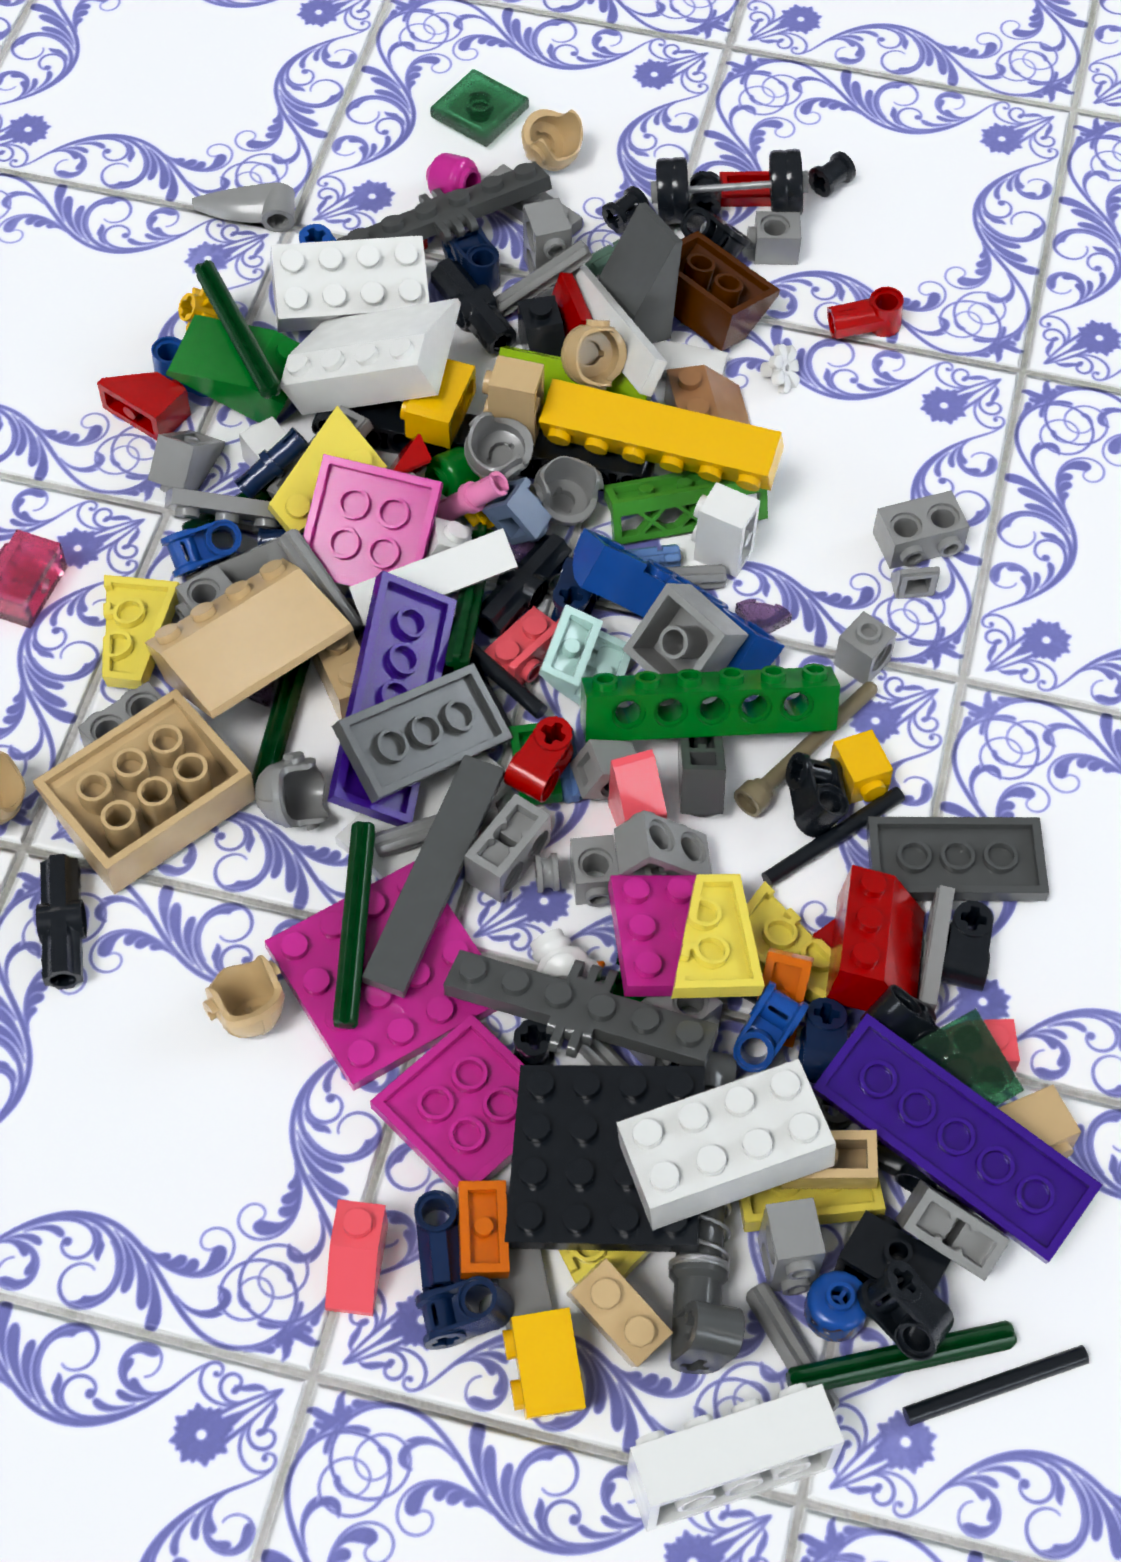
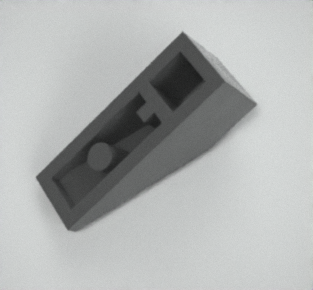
M722 736L678 738L680 814H691L697 817L723 814L726 765Z

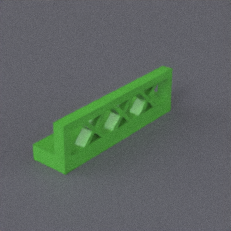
M683 471L682 473H671L604 485V500L611 513L612 540L620 544H627L693 532L698 518L693 516L696 504L703 494L709 495L716 482L704 480L698 476V473ZM724 479L718 482L746 495L757 493V499L760 500L758 520L768 519L767 490L760 488L759 491L754 492L740 488L736 482ZM677 507L683 512L675 522L664 524L658 519L668 508ZM638 514L644 518L636 529L622 531L621 517Z

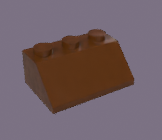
M696 231L681 239L683 242L674 317L707 340L709 344L720 351H724L744 340L779 296L780 289L705 235Z

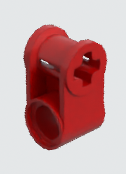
M557 716L542 719L536 725L521 750L510 761L504 775V784L540 803H544L552 794L558 779L573 758V745L571 743L573 734L569 722Z

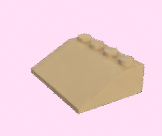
M282 558L264 564L260 568L259 573L248 580L231 584L226 588L225 594L212 602H204L195 606L190 611V615L179 622L170 623L159 628L155 632V636L146 641L145 644L165 682L172 688L177 689L182 696L214 719L351 633L354 629L346 617L299 567Z
M177 689L172 690L33 780L35 788L84 858L114 895L255 800V789L249 769Z

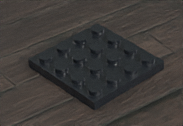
M520 1065L505 1242L509 1243V1249L699 1252L700 1214L652 1231L619 1145L616 1122L705 1092L707 1079L705 1066Z

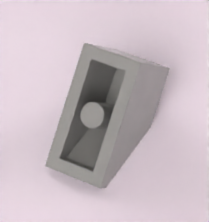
M192 430L158 434L148 480L161 484L160 490L163 492H167L172 487L189 490L199 489L222 453L225 441Z

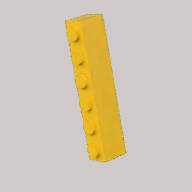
M552 379L538 421L544 436L550 442L557 445L568 446L569 443L582 445L586 450L598 455H605L607 452L620 454L625 460L632 463L643 464L645 461L659 464L661 468L669 472L682 473L683 470L695 472L704 480L720 482L721 479L736 482L740 488L754 492L759 491L760 488L771 491L784 449L782 432L558 379Z

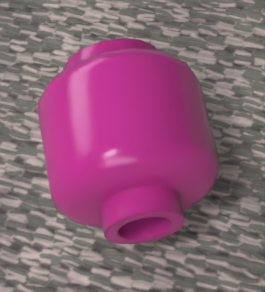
M441 153L435 157L426 171L427 185L431 195V191L440 188L445 194L456 189H465L481 183V176L475 162L468 157L452 153Z

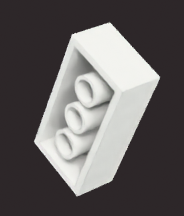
M423 236L271 245L270 264L278 332L314 330L324 320L430 303Z
M799 1059L616 1122L619 1145L652 1231L833 1167L835 1164L836 1142Z
M806 1383L794 1384L781 1390L778 1393L779 1398L762 1404L757 1398L749 1399L732 1407V1414L714 1420L711 1414L701 1415L687 1421L683 1425L684 1430L665 1435L663 1430H658L639 1437L635 1441L636 1446L630 1447L626 1475L646 1532L833 1469L845 1441L823 1385L819 1384L808 1388Z

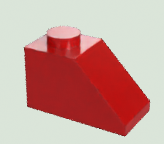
M158 372L105 377L97 382L103 408L156 441L158 434L175 431L191 415L186 388L175 379L170 380Z

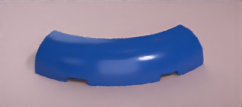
M583 529L574 549L572 563L574 579L580 588L614 602L644 618L667 583L691 584L749 634L727 667H735L741 670L762 669L765 666L771 665L782 652L785 646L756 623L752 621L747 622L742 617L729 611L728 604L651 559L644 561L637 555L625 550L622 544L589 529Z

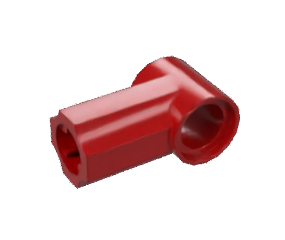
M880 287L872 292L869 299L827 307V319L832 339L872 332L880 337L895 335L899 332L902 324L904 304L902 293L893 287Z

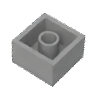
M667 583L622 650L645 671H652L658 674L678 673L684 669L713 672L720 671L728 666L749 634L693 585Z

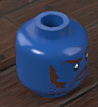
M830 1271L821 1274L812 1282L804 1302V1316L808 1327L816 1336L830 1342H842L852 1339L861 1331L867 1315L860 1307L857 1298V1291L862 1282L856 1276L845 1271Z

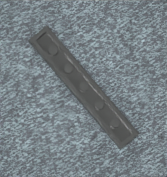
M466 754L464 755L362 975V983L402 998L405 997L464 867V855L474 844L505 775V768Z

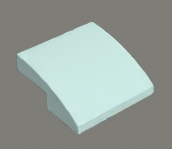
M566 604L538 674L557 691L581 706V677H593L599 673L624 676L631 657L622 650L627 643L626 641L600 630L603 624L602 620Z

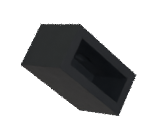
M866 1210L840 1253L834 1271L848 1272L864 1283L868 1279H878L883 1275L884 1268L895 1260H901L913 1267L922 1281L935 1292L951 1259L921 1240H917L901 1231L900 1225L890 1217L882 1214L874 1215ZM902 1277L898 1278L897 1284L902 1282L904 1279Z

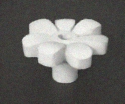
M777 344L773 347L774 355L770 356L769 362L761 364L760 372L763 377H771L773 385H778L779 393H788L790 388H797L800 382L799 376L794 373L799 371L798 360L795 359L797 351L793 345Z

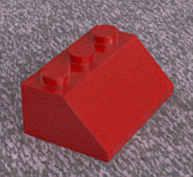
M855 865L851 866L837 899L825 998L834 999L843 1006L867 1011L890 985H897L917 999L925 912L895 875Z

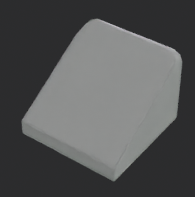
M940 567L902 569L891 573L890 579L895 598L935 595Z

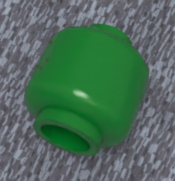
M455 447L432 457L431 463L427 465L424 478L441 481L444 484L442 494L446 497L457 492L460 485L468 481L476 482L481 479L473 473L467 464L464 447Z

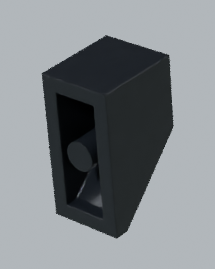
M555 295L518 301V335L524 350L561 357L565 332Z

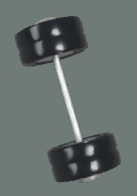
M800 149L772 150L769 154V181L688 186L686 157L659 158L656 162V181H651L652 204L658 203L659 217L667 225L681 224L684 213L689 209V194L770 188L771 211L800 212V215H802L803 193H809L808 170L802 171Z

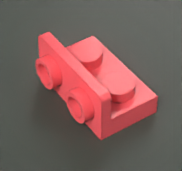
M533 606L484 651L522 685L525 682L531 683L539 675L540 667L559 619L555 622Z

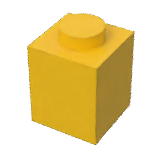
M872 729L833 742L830 758L837 759L841 764L842 778L849 804L862 800L870 802L888 791L893 768Z

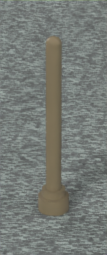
M871 681L865 682L839 706L836 731L811 732L761 779L755 778L754 780L745 781L734 792V799L739 808L751 817H758L767 809L773 797L772 791L786 779V767L792 755L796 752H802L811 756L877 694V685Z

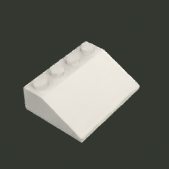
M458 298L324 320L288 355L279 386L302 415L333 411L336 406L340 408L341 405L346 408L436 396L439 394L461 302Z

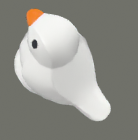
M560 928L544 932L530 944L533 951L532 957L539 964L536 972L566 980L576 959L585 962V971L582 976L587 978L593 964L601 966L602 969L605 966L604 961H594L589 958L583 949L572 946L571 939L565 936Z

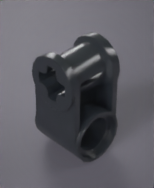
M701 207L688 209L681 219L680 227L685 237L696 231L700 232L702 224L706 221V228L702 234L735 258L739 256L744 247H750L752 241L738 229L728 224L721 217Z
M796 752L793 754L787 764L785 776L790 791L794 821L804 834L817 838L835 825L849 810V801L842 778V767L837 759L826 758L820 761L810 759V756L806 753Z
M969 900L961 903L956 908L952 922L949 925L941 983L982 992L989 969V948L994 923L993 914L985 904Z
M890 985L860 1017L861 1021L868 1013L932 1061L940 1059L949 1049V1037L942 1028L936 1025V1015L933 1008L914 998L897 985Z
M901 1260L891 1262L884 1268L881 1277L878 1279H868L858 1288L857 1298L865 1314L882 1328L904 1355L913 1360L925 1361L930 1359L953 1327L954 1316L949 1306L937 1297L922 1281L914 1268ZM902 1277L904 1280L897 1284L898 1278ZM883 1298L882 1304L876 1305V1302Z

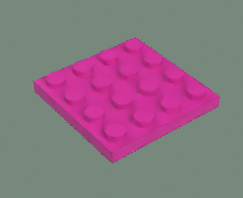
M415 861L371 884L363 973ZM344 899L264 941L266 950L280 969L282 976L353 1091L432 1048L469 1015L473 1014L480 1021L498 1011L444 995L443 984L459 951L464 950L481 955L448 903L405 997L402 998L362 983L358 1025L354 1029H340L333 1024Z

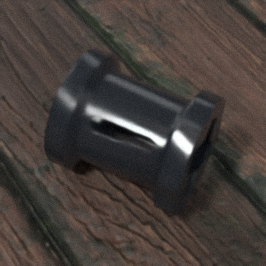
M841 151L835 152L831 155L829 162L823 166H814L809 170V184L816 194L828 197L834 192V187L842 182L848 183L855 178V165L846 153Z
M699 171L690 178V186L721 184L720 177L712 171ZM719 192L692 193L689 209L701 207L718 215L721 210V202L718 198Z
M630 186L624 191L620 199L614 203L608 202L602 206L603 219L609 228L616 233H622L638 206L635 203L646 202L649 205L648 199L639 188Z
M525 1020L515 1029L513 1037L515 1045L514 1055L525 1065L553 1064L554 1052L548 1050L552 1035L546 1033L547 1025ZM530 1045H537L538 1049H531Z

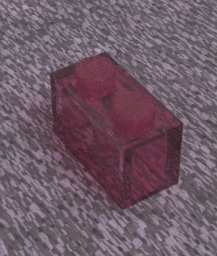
M17 529L9 543H5L0 550V619L31 629L67 569L61 543Z

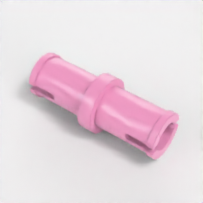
M499 471L491 472L488 476L476 482L468 481L460 485L458 491L454 494L440 499L436 514L439 518L449 521H455L467 513L476 514L482 511L487 503L507 494L506 491L509 490L508 481Z

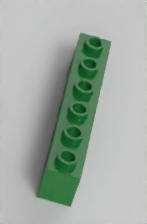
M816 663L807 664L801 668H783L781 666L769 665L757 670H741L735 667H726L720 671L713 672L684 669L678 673L658 674L652 671H641L635 675L624 676L599 673L593 677H581L580 723L586 743L589 739L629 741L836 731L840 684L831 666ZM800 693L796 698L786 700L788 696ZM759 695L756 699L752 701H744L749 696ZM717 697V698H716L713 702H711V703H707V704L702 703V702H703L704 700H706L707 698ZM675 699V701L669 705H660L665 700ZM633 701L627 707H618L622 702Z

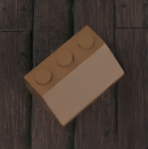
M706 365L667 370L664 399L666 405L750 424L738 384Z

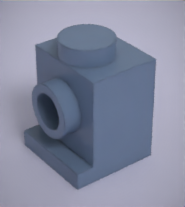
M528 477L508 482L509 490L506 491L507 494L487 503L482 510L498 530L504 529L508 542L511 545L538 541L548 531L547 524L552 518L542 506L541 500L528 489L532 483Z

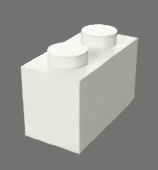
M716 482L708 496L703 494L699 498L693 516L698 518L691 536V541L695 543L694 560L705 565L722 564L725 566L727 574L737 578L754 550L760 500Z

